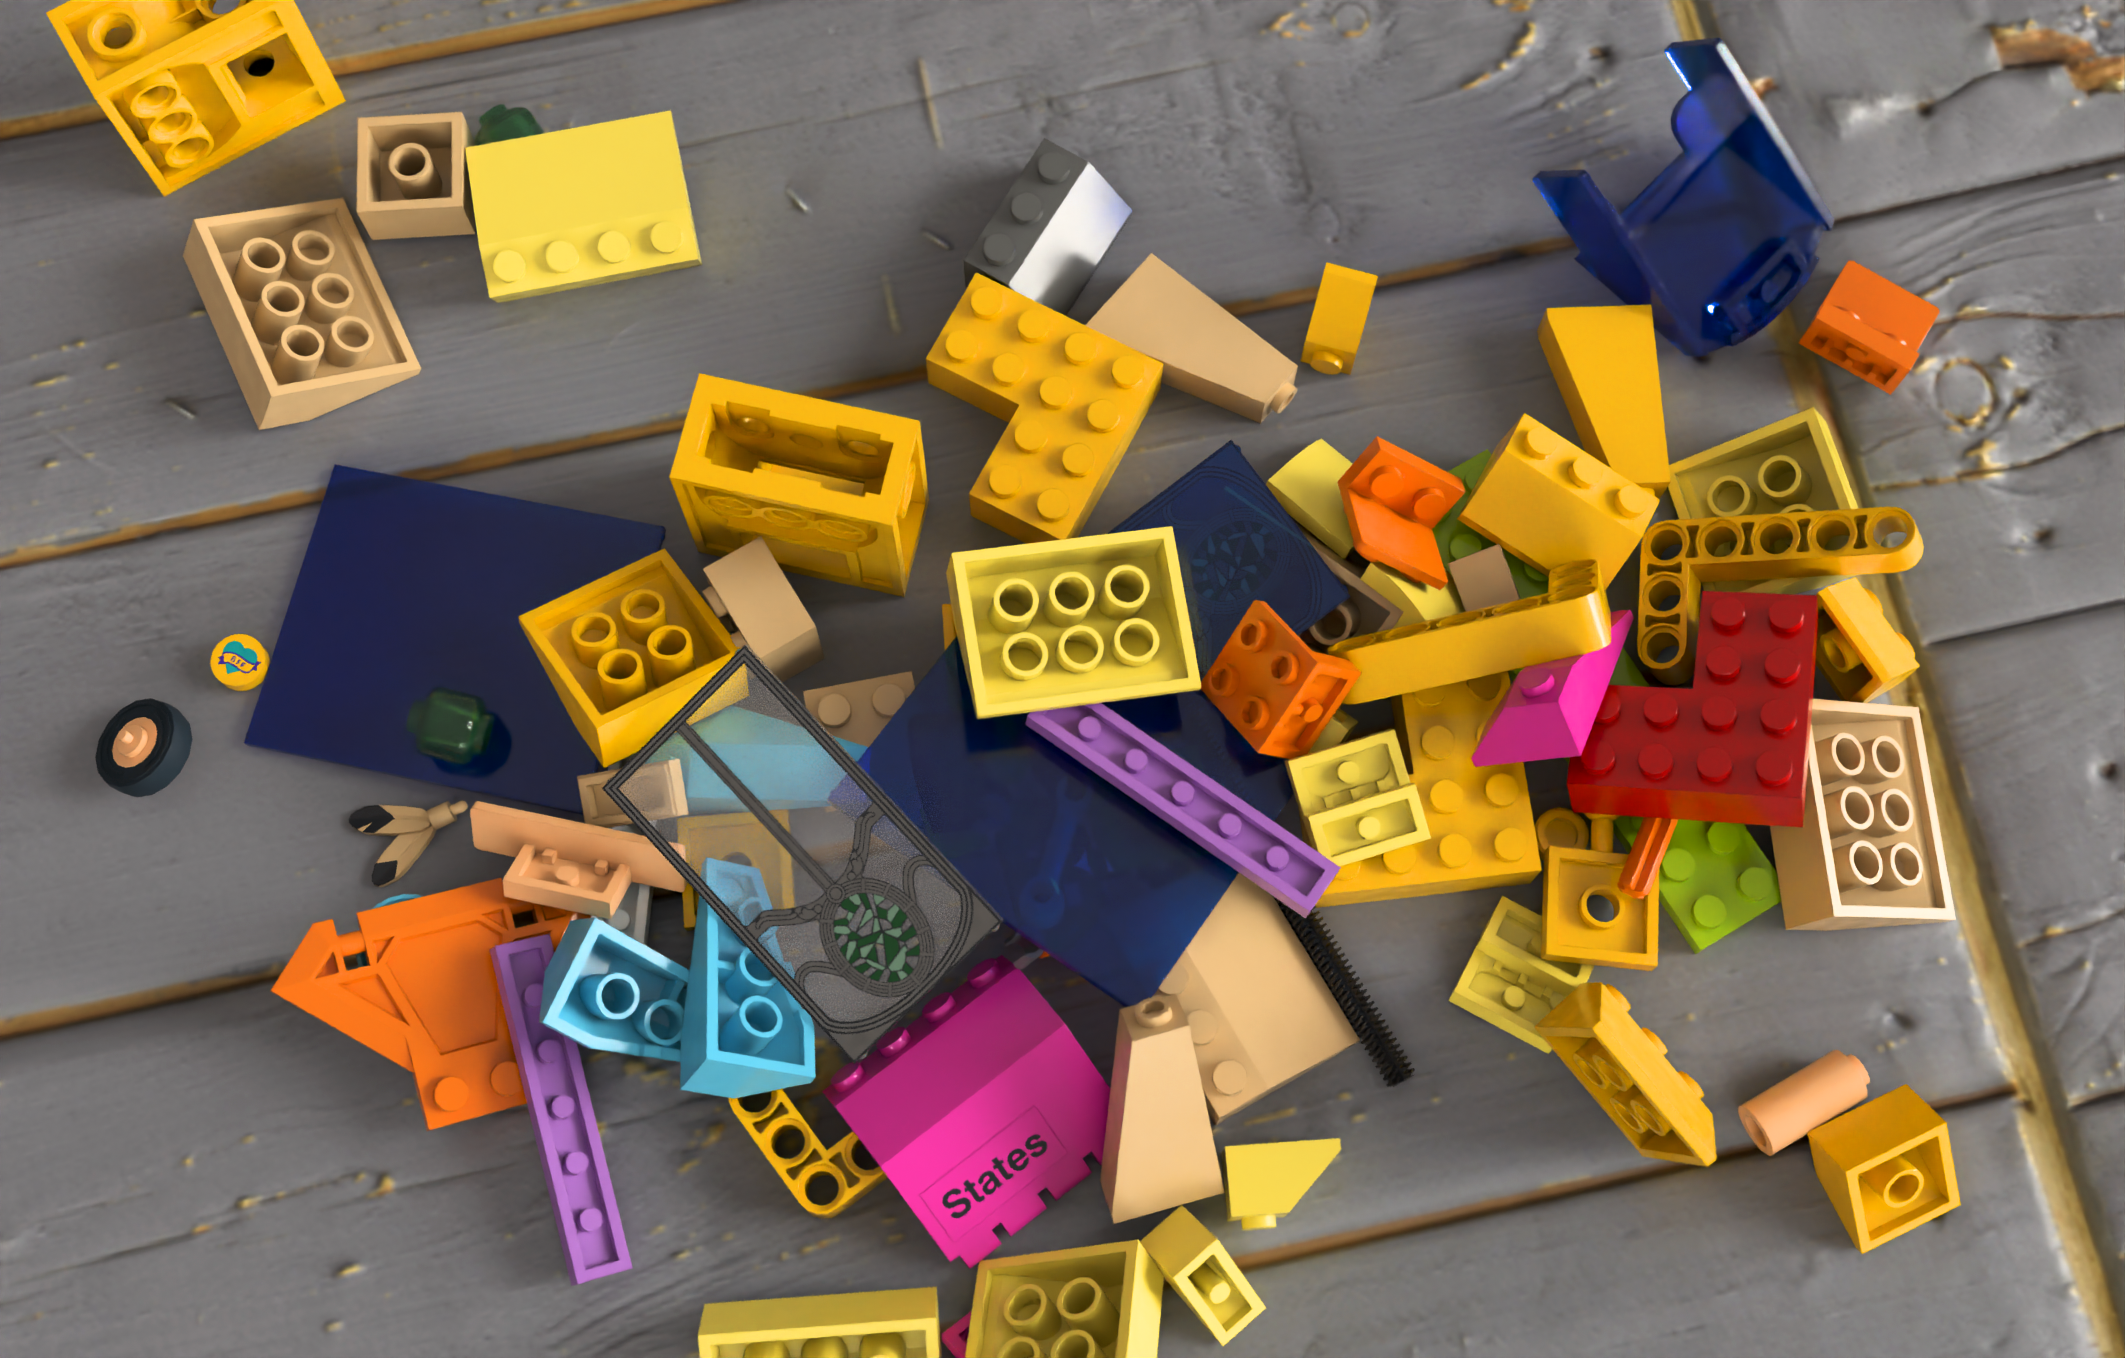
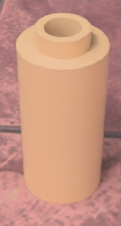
M1833 1050L1740 1105L1738 1113L1744 1128L1753 1142L1766 1155L1772 1156L1807 1135L1808 1131L1829 1122L1867 1099L1866 1085L1870 1083V1078L1858 1058L1852 1054L1846 1056L1839 1050Z

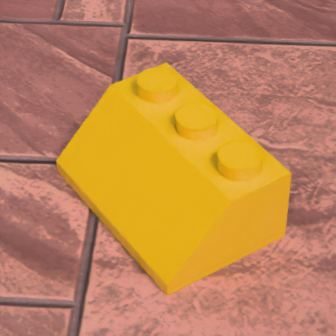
M1524 413L1497 444L1457 519L1495 544H1499L1501 548L1548 578L1549 572L1560 565L1583 559H1596L1599 563L1606 590L1642 539L1660 499Z

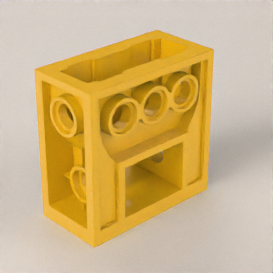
M70 0L46 12L93 97L163 196H166L346 101L294 0H240L236 8L224 14L213 13V6L217 0ZM263 58L274 60V67L268 74L261 77L248 74L249 67L257 60Z
M699 373L669 476L698 552L725 557L761 536L783 571L904 597L929 503L920 421Z

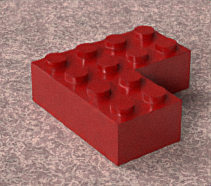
M1702 591L1693 689L1608 685L1581 756H1574L1569 759L1567 788L1572 811L1575 813L1803 828L1818 638L1817 595Z

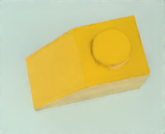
M1326 262L1300 362L1308 363L1313 369L1324 374L1335 375L1341 372L1351 375L1378 279L1377 275Z

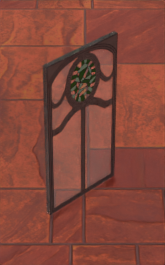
M748 645L738 649L735 655L602 787L606 794L853 1063H856L859 1059H864L867 1056V1052L991 932H996L999 929V925L1004 921Z

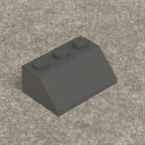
M1044 138L963 260L965 287H968L977 272L1067 316L1131 217L1132 209L1088 161Z

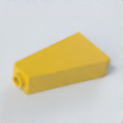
M1623 305L1546 308L1537 329L1538 340L1585 452L1660 499L1671 481L1652 306Z

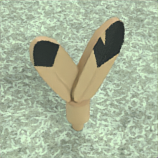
M446 801L427 811L408 806L373 805L366 806L352 813L349 823L360 832L376 836H397L375 863L372 873L373 884L378 887H384L398 881L429 845L436 830L457 821L456 815L468 808L467 803L459 801L451 805L449 801Z

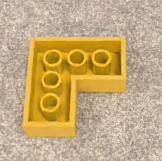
M976 272L926 357L929 384L1009 423L969 492L970 515L1026 544L1078 538L1161 389L1163 363Z
M1508 671L1391 697L1397 739L1410 783L1416 784L1431 839L1340 866V870L1316 903V908L1530 884L1542 871L1524 762L1475 767L1471 759L1488 719L1511 686ZM1299 810L1303 842L1313 848Z

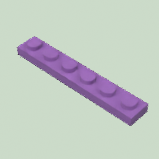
M1102 703L1030 712L1027 716L1025 725L1304 918L1309 915L1341 868Z
M550 934L494 946L490 949L492 963L571 1286L632 1269L577 1042L539 1022L545 970L554 954Z

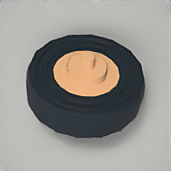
M152 698L134 701L122 708L105 727L98 741L95 756L98 773L110 787L130 796L143 797L157 793L167 787L177 777L189 757L193 739L190 723L178 709L170 704Z

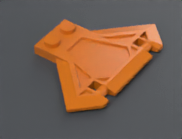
M497 878L357 912L359 930L337 935L333 919L313 923L271 989V992L410 1071L413 1074L426 1130L430 1131L527 1104L490 949L497 945L550 934L555 952L570 921L587 919L591 915L504 897L502 878ZM532 911L535 924L515 928L512 915ZM365 952L368 966L346 971L343 957Z

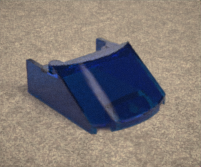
M1718 37L1672 42L1664 50L1689 90L1677 102L1671 115V130L1683 151L1620 214L1604 198L1590 175L1583 169L1539 171L1532 178V181L1580 250V253L1574 260L1627 305H1651L1654 328L1686 356L1698 357L1709 355V352L1725 346H1735L1742 343L1771 323L1797 296L1820 260L1815 253L1823 232L1831 231L1835 220L1725 43Z

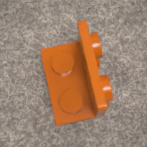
M1850 260L1843 267L1800 339L1799 344L1891 395L1913 367L1920 355L1917 350L1940 311L1938 307Z
M1376 436L1337 482L1344 505V512L1351 530L1353 545L1356 551L1366 560L1373 563L1380 561L1399 570L1403 576L1414 583L1424 582L1441 590L1448 583V579L1432 529L1466 492L1462 479Z
M1254 600L1202 680L1201 690L1257 753L1292 759L1308 754L1361 675V672L1348 659L1312 651L1266 602Z

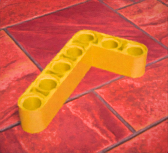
M1889 506L1678 519L1657 522L1648 528L1641 542L1637 635L1638 656L1652 675L1661 683L1667 685L1682 684L1692 677L1695 670L1700 619L1701 582L1906 571L1918 563L1924 549L1915 521L1907 511L1899 507ZM1904 532L1907 534L1903 543L1896 547L1887 548L1881 546L1883 539L1890 533ZM1838 535L1849 536L1848 542L1841 549L1835 551L1824 549L1825 544L1832 537ZM1783 538L1793 539L1790 547L1783 553H1769L1770 547L1777 540ZM1729 541L1737 542L1735 549L1729 555L1723 557L1714 556L1716 549L1721 544ZM1675 544L1682 545V549L1677 556L1669 560H1661V555L1666 548ZM1671 595H1681L1676 607L1668 611H1658L1661 602ZM1673 645L1679 646L1678 653L1674 659L1666 663H1657L1658 655L1663 649Z
M1583 559L1552 569L1549 572L1548 593L1349 638L1330 646L1328 653L1331 656L1350 660L1361 672V675L1342 702L1347 705L1360 704L1597 651L1606 647L1611 642V612L1598 561L1596 559Z
M782 1089L771 1091L769 1105L764 1110L756 1113L744 1110L743 1097L728 1098L735 1115L798 1202L812 1216L821 1219L833 1218L844 1212L888 1178L880 1166L873 1170H864L855 1164L854 1155L862 1142L853 1131L829 1150H826ZM787 1130L800 1131L805 1137V1145L802 1152L792 1159L778 1157L775 1151L777 1138ZM828 1175L834 1177L839 1185L837 1197L827 1205L818 1206L811 1203L808 1193L810 1184L820 1176Z

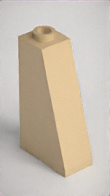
M1152 253L1085 325L1163 363L1161 383L1259 423L1272 410L1277 414L1281 413L1297 392V388L1294 387V381L1298 365Z
M1177 994L1162 998H1147L1136 1005L1122 1008L1119 1012L1100 1177L1101 1187L1114 1224L1225 1193L1191 1029Z

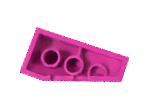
M1631 609L1611 612V642L1606 647L1578 656L1524 667L1518 673L1483 729L1471 757L1475 767L1581 756L1634 617Z

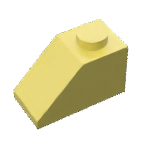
M1340 1138L1225 1146L1222 1151L1227 1221L1241 1220L1242 1230L1276 1228V1218L1285 1217L1341 1151Z
M1180 1205L1140 1241L1164 1275V1279L1222 1346L1228 1343L1266 1308L1218 1239L1183 1205Z

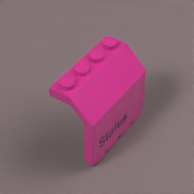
M1003 955L996 959H986L977 964L968 973V980L952 993L945 992L931 999L923 1007L922 1016L906 1028L898 1027L885 1034L877 1043L876 1051L860 1063L857 1061L855 1063L851 1062L842 1067L832 1077L831 1085L822 1091L834 1109L845 1120L947 1259L952 1262L960 1256L969 1269L1002 1244L992 1231L997 1225L1001 1224L1011 1237L1047 1209L1038 1196V1193L1044 1188L1057 1201L1088 1177L1092 1171L1083 1160L1086 1155L1090 1153L1100 1166L1102 1165L1111 1090L1067 1025L1022 971L1017 969Z

